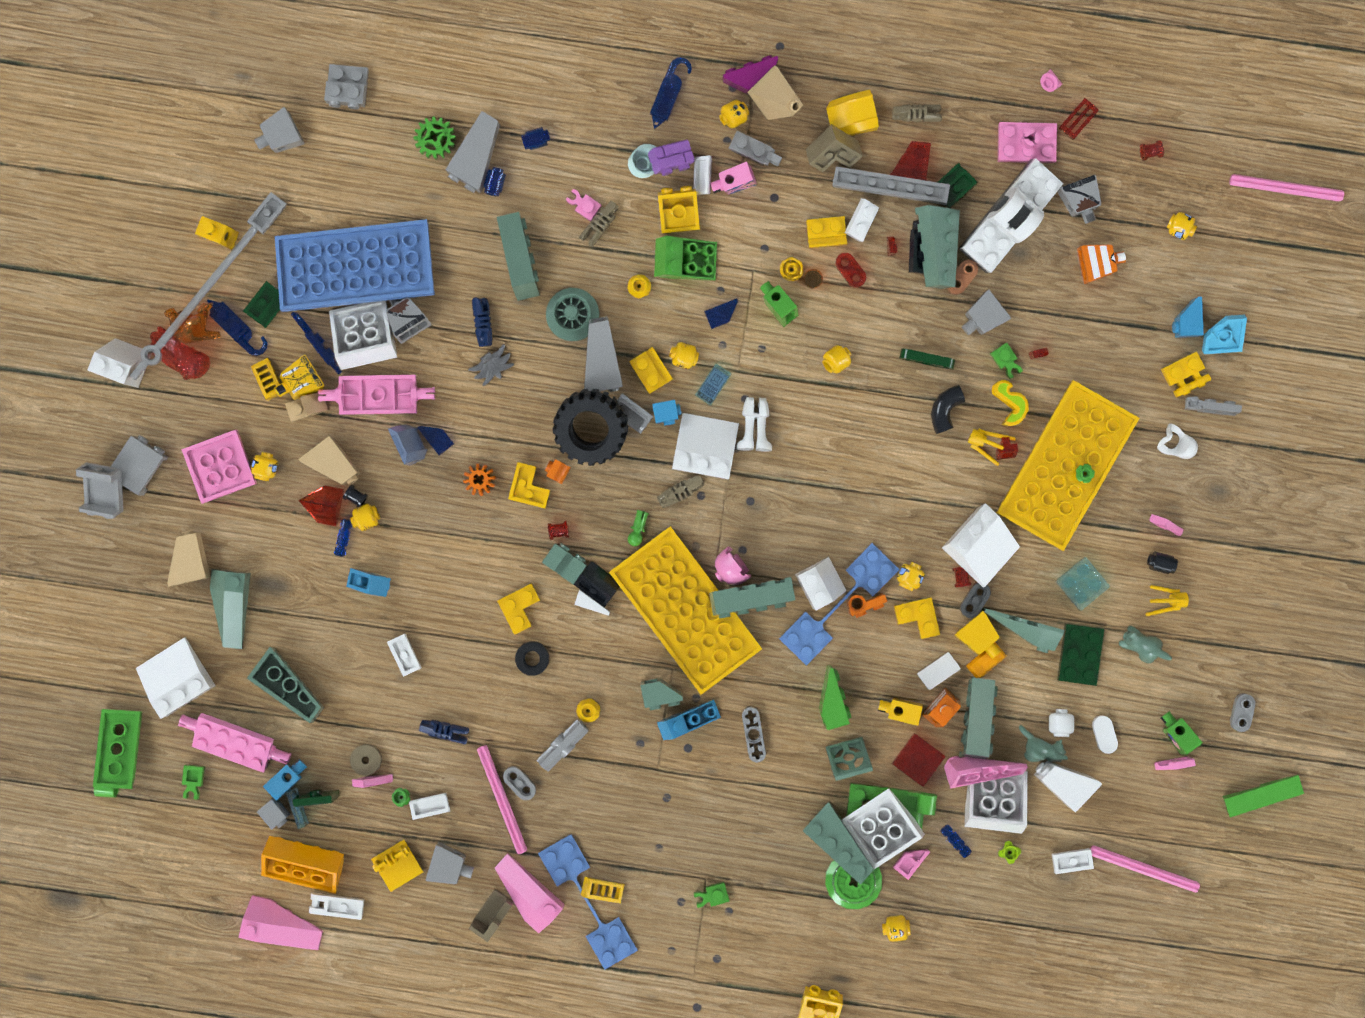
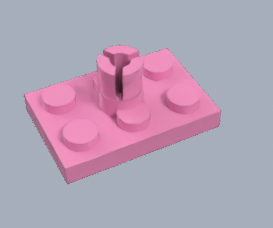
M999 122L998 162L1028 163L1030 159L1035 158L1040 163L1056 162L1057 123Z

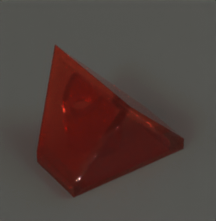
M324 485L298 501L317 523L337 527L344 489Z

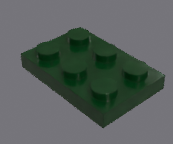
M1065 623L1057 680L1097 686L1104 629Z

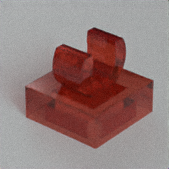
M1002 437L1000 445L1004 449L997 448V460L1016 458L1018 453L1017 443L1010 444L1009 437Z

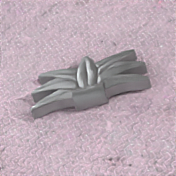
M504 344L495 353L491 354L488 352L480 358L481 362L478 365L468 369L469 371L481 370L474 379L486 378L482 384L483 386L488 384L494 375L501 379L500 371L514 366V363L506 364L510 353L501 357L505 348Z

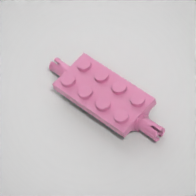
M416 375L339 376V385L336 389L318 390V394L326 395L318 396L319 402L336 401L339 404V415L417 414L418 399L435 400L434 394H427L435 393V387L418 388Z
M204 713L199 715L198 720L184 714L179 720L178 726L194 731L192 747L263 773L271 759L285 765L290 761L292 753L277 749L273 745V738Z

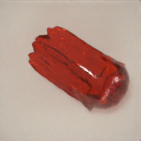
M159 326L157 327L158 331L151 332L150 339L152 343L150 344L155 345L166 332V329ZM174 336L160 350L162 353L161 362L179 372L184 380L201 378L210 368V359L205 353L196 350L193 346L185 345Z

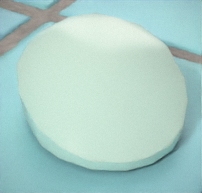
M643 144L632 152L628 159V168L635 177L647 178L654 174L648 152L656 146Z

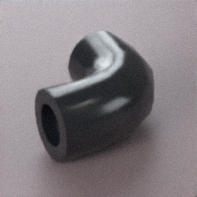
M959 385L939 394L933 403L931 419L936 434L954 428L950 419V412L955 406L965 403V397Z

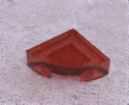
M894 236L887 237V255L894 256L897 253Z
M1048 348L1029 352L1030 359L1032 360L1048 356L1049 354Z

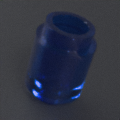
M543 127L526 131L525 134L521 135L525 150H534L548 146L547 141H551L548 130H544Z
M492 167V170L488 169L483 186L485 194L499 197V194L502 193L506 179L503 169Z

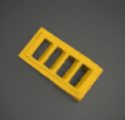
M269 358L252 365V371L265 399L269 401L277 397L275 389L269 392L267 390L274 385L281 384ZM267 365V369L258 372V368ZM270 372L271 375L263 379L261 378V375ZM273 378V382L267 385L264 384V382Z
M584 877L581 896L621 904L625 884ZM600 884L599 895H597L598 885ZM606 886H609L607 896H604ZM616 887L615 897L612 898L613 888Z

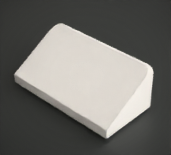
M947 652L918 672L917 675L926 688L931 690L961 668L950 653Z

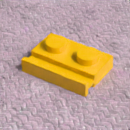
M845 216L806 220L809 248L847 245Z
M653 347L629 361L649 394L673 380Z

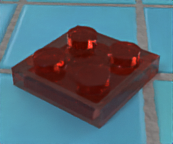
M913 733L892 764L924 787L946 756Z

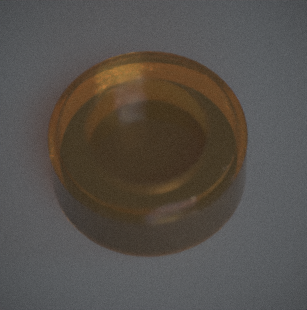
M810 269L805 273L803 281L808 288L816 289L821 285L823 276L819 270Z

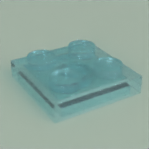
M1083 557L1055 581L1079 611H1082L1110 587L1086 557Z

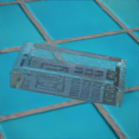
M715 364L695 396L711 406L732 373Z
M290 789L286 792L297 828L300 829L308 825L309 822L304 807L293 806V799L299 795L298 789Z

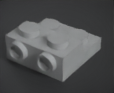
M329 64L324 101L334 108H340L341 105L356 110L360 107H365L369 69L367 67Z

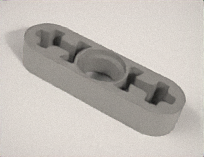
M749 706L743 710L742 720L749 758L753 762L758 763L764 760L766 752L759 712L755 707ZM749 710H752V713H756V716L753 717L754 724L758 722V726L751 725L746 727V724H750L749 718H745ZM751 729L759 731V737L755 740L748 737ZM761 741V745L757 744L758 750L762 751V754L759 755V758H756L755 755H751L755 751L754 745L750 746L749 743L755 744Z

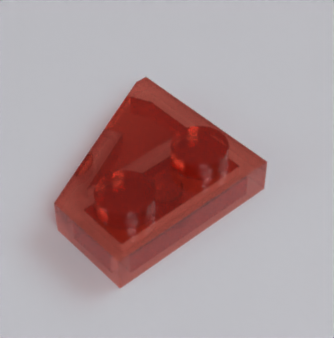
M911 141L906 152L901 156L890 175L926 181L931 143Z

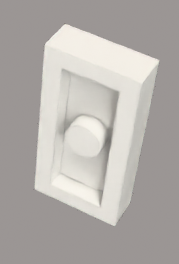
M861 198L845 234L859 242H863L879 207Z
M406 634L387 642L403 677L422 668Z
M1090 848L1052 854L1055 874L1094 869Z

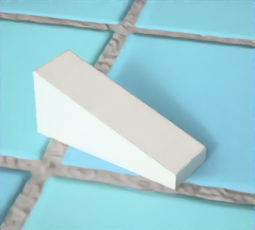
M579 590L574 605L609 616V610Z

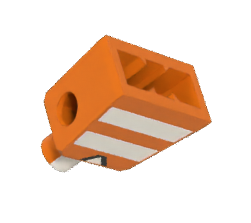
M1083 245L1077 249L1084 284L1117 272V264L1126 262L1124 251L1114 253L1112 245Z
M944 688L921 715L936 728L944 727L961 708L960 700L947 688Z

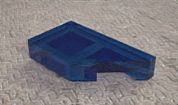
M737 298L704 311L711 330L730 322L738 303Z
M425 426L417 427L439 456L454 445L443 429Z

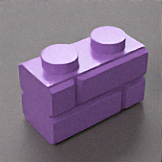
M687 139L655 147L648 152L655 175L662 173V176L673 173L675 169L685 171L690 168V165L695 160Z

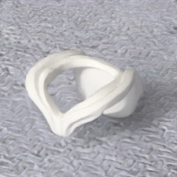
M1168 424L1166 428L1167 436L1158 443V450L1163 454L1174 455L1182 459L1194 457L1198 450L1197 442L1192 437L1184 434L1178 426ZM1172 432L1178 434L1179 442L1175 448L1169 449L1164 444L1171 440Z

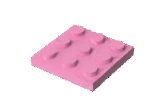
M233 430L181 449L201 504L257 484L254 475L251 473V465L238 430Z

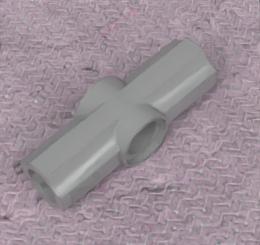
M577 719L550 744L551 746L539 756L537 762L543 769L549 772L562 757L565 758L574 749L575 744L589 730Z

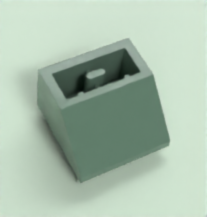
M661 678L641 682L640 686L645 708L656 710L660 709L663 704H668L670 707L679 705L680 701H683V693Z

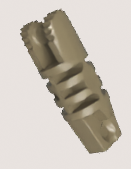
M907 104L893 107L892 119L905 122L942 121V115L938 112L942 109L941 105L924 104L922 106L921 104Z
M610 201L605 208L602 207L579 236V239L584 241L594 231L595 234L589 241V246L593 248L616 216L614 214L619 208L617 204Z
M694 476V478L692 477L687 481L683 480L668 488L657 499L662 508L668 507L693 495L695 491L704 486V482L701 476Z

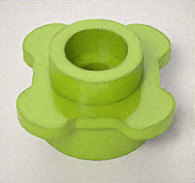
M1006 841L1005 846L1002 850H999L998 855L1001 858H1005L1009 864H1013L1021 854V849L1015 847L1011 841Z

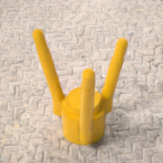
M980 428L978 430L973 429L968 439V443L971 444L970 448L977 450L989 461L999 466V462L978 446L983 447L984 443L1003 450V446L986 439L987 436L1015 441L1016 438L984 431Z
M1150 585L1151 589L1172 593L1166 599H1150V603H1169L1172 607L1147 612L1146 616L1180 610L1188 606L1189 598L1186 592H1180V589Z

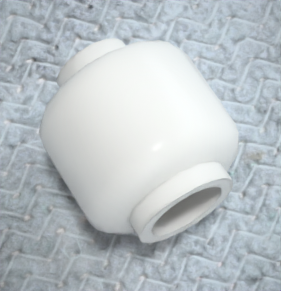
M1056 709V713L1049 715V731L1054 733V737H1069V734L1074 732V716L1067 713L1066 709Z

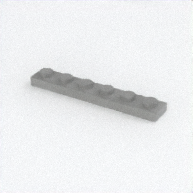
M837 166L833 179V187L941 205H947L950 184Z

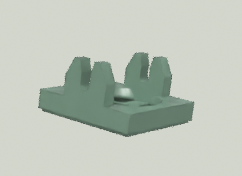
M863 737L826 746L831 770L836 781L873 771ZM849 748L857 749L859 752L849 750ZM841 750L844 751L841 757L835 758ZM846 754L854 755V759L851 761H846L843 758ZM863 757L862 764L855 768L854 763L856 759ZM844 763L849 766V770H842L836 764Z

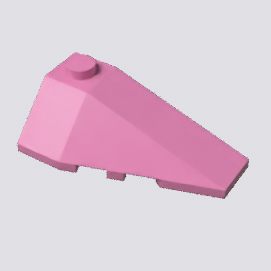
M959 756L949 758L944 766L950 789L1022 775L1028 768L1027 764L972 757L960 758Z

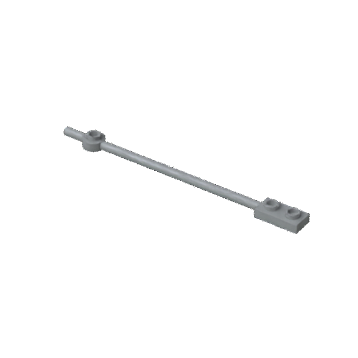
M270 192L248 219L247 223L251 227L157 343L145 346L142 349V361L130 374V377L137 380L148 365H157L161 361L162 353L160 350L257 231L264 235L286 208L287 204ZM150 353H155L154 359H149Z

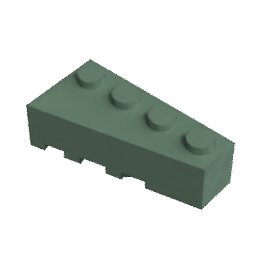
M933 205L915 208L916 215L919 217L917 227L918 232H921L922 239L920 249L924 253L925 260L922 262L926 287L937 289L953 288L956 284L960 210Z
M519 212L498 216L497 222L511 285L517 301L540 296L537 286L539 281L537 270L533 269L532 265L535 264L533 252L530 253L528 248L531 247L529 235H525L524 231L527 229L525 218H521Z
M791 577L780 581H767L761 584H751L741 588L735 587L709 593L713 616L719 615V619L731 617L730 613L737 612L738 615L748 614L750 609L755 608L756 612L768 610L767 606L772 605L775 606V609L786 607V603L795 600Z
M269 647L247 677L252 683L309 723H313L324 709V706L274 647Z
M972 677L968 682L966 707H969V711H965L963 720L964 726L967 727L961 736L964 750L963 752L959 751L960 758L986 759L989 755H992L993 743H990L995 729V725L992 724V716L996 714V705L993 704L994 697H997L998 692L995 680Z

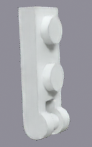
M319 892L311 893L312 905L309 906V913L358 920H361L363 917L365 899L328 895ZM320 901L324 902V908L319 906Z

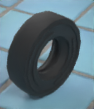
M529 641L524 643L515 654L517 668L528 676L541 674L549 664L548 650L543 644ZM530 651H535L539 654L540 661L535 666H530L525 661V656Z

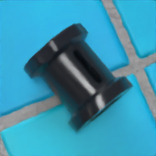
M352 484L343 495L344 500L351 501L356 507L363 505L368 498V494L361 493Z

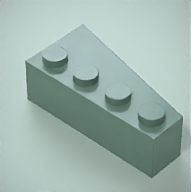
M828 802L804 828L803 832L861 885L875 869L842 822L841 817L831 802Z

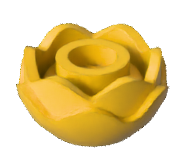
M789 257L782 261L780 274L787 281H796L803 275V264L800 260Z
M634 275L628 281V292L638 299L645 297L651 291V282L645 275Z
M593 699L582 700L577 705V716L583 722H593L599 717L600 706Z

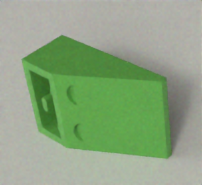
M672 236L656 238L654 277L715 281L717 242Z
M830 665L826 667L819 703V711L827 731L850 724L849 719L852 718L849 707L843 703V700L846 699L843 688L839 687L837 683L840 681L838 671Z

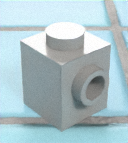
M274 798L257 811L271 830L276 826L278 828L283 826L288 821L286 817L290 815L283 804Z

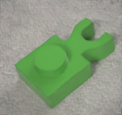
M1008 343L990 353L1000 369L1005 367L1009 379L1014 377L1011 373L1012 369H1016L1018 374L1023 371L1019 365L1014 363L1017 357Z
M184 765L182 785H187V788L183 793V798L187 799L189 792L192 791L194 799H199L200 792L198 786H203L205 766Z
M724 882L707 886V892H694L695 898L698 896L703 898L702 902L696 903L697 908L703 907L708 902H710L711 907L730 902Z

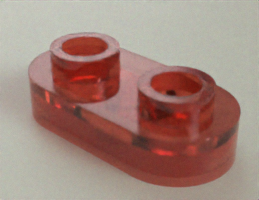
M849 253L838 255L835 260V266L846 282L853 288L863 286L866 281V274L855 258ZM846 260L848 266H842L841 261ZM854 275L859 277L858 282L853 281Z

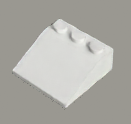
M386 301L361 303L329 311L335 359L341 370L397 358L395 339L386 314L388 309Z
M682 413L672 469L729 480L739 423Z
M985 503L970 515L942 549L984 588L1020 546L1001 518Z
M186 637L136 668L149 701L160 719L169 716L216 686Z
M1025 771L1022 775L968 785L965 804V827L1022 834L1027 827L1028 771Z
M890 788L842 819V822L874 869L925 835L914 817Z

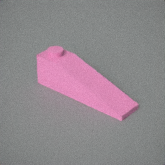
M508 853L495 867L524 921L538 933L545 929L563 910L564 903Z
M252 895L242 920L238 938L260 943L319 950L323 930L305 919L297 917L292 911L284 909L272 899Z

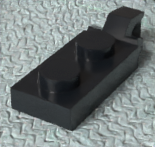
M919 220L913 221L910 232L908 273L924 274L922 263L925 261L924 253L920 249V244H922L921 232H918L917 224H919Z

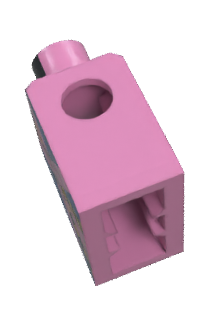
M748 162L720 172V179L711 182L714 194L724 190L728 195L757 185L752 168ZM734 178L733 183L729 184V180Z

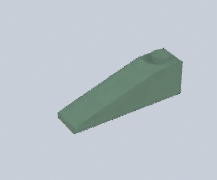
M212 569L210 592L222 646L225 648L243 649L251 573Z
M982 608L986 615L1031 645L1037 646V651L1048 653L1049 650L1055 651L1065 631Z

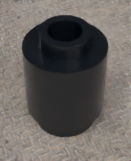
M1154 551L1153 554L1148 556L1147 565H1149L1150 570L1164 574H1174L1177 569L1178 559H1175L1174 556Z

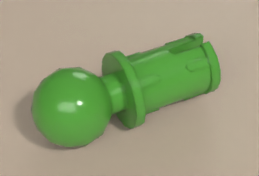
M637 510L634 524L630 527L634 531L628 536V543L631 546H639L642 543L641 531L645 532L644 526L649 514L648 512Z

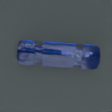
M347 519L341 520L340 526L342 528L339 529L336 542L338 546L334 550V555L344 557L347 549H345V546H348L351 533L349 529L352 528L351 520Z
M949 824L943 826L940 830L943 836L948 837L947 840L957 851H960L959 854L963 858L968 857L972 852L971 849L964 845L965 842L956 832H952L953 829Z

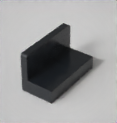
M590 562L574 584L603 607L607 605L620 587L609 573L594 562Z

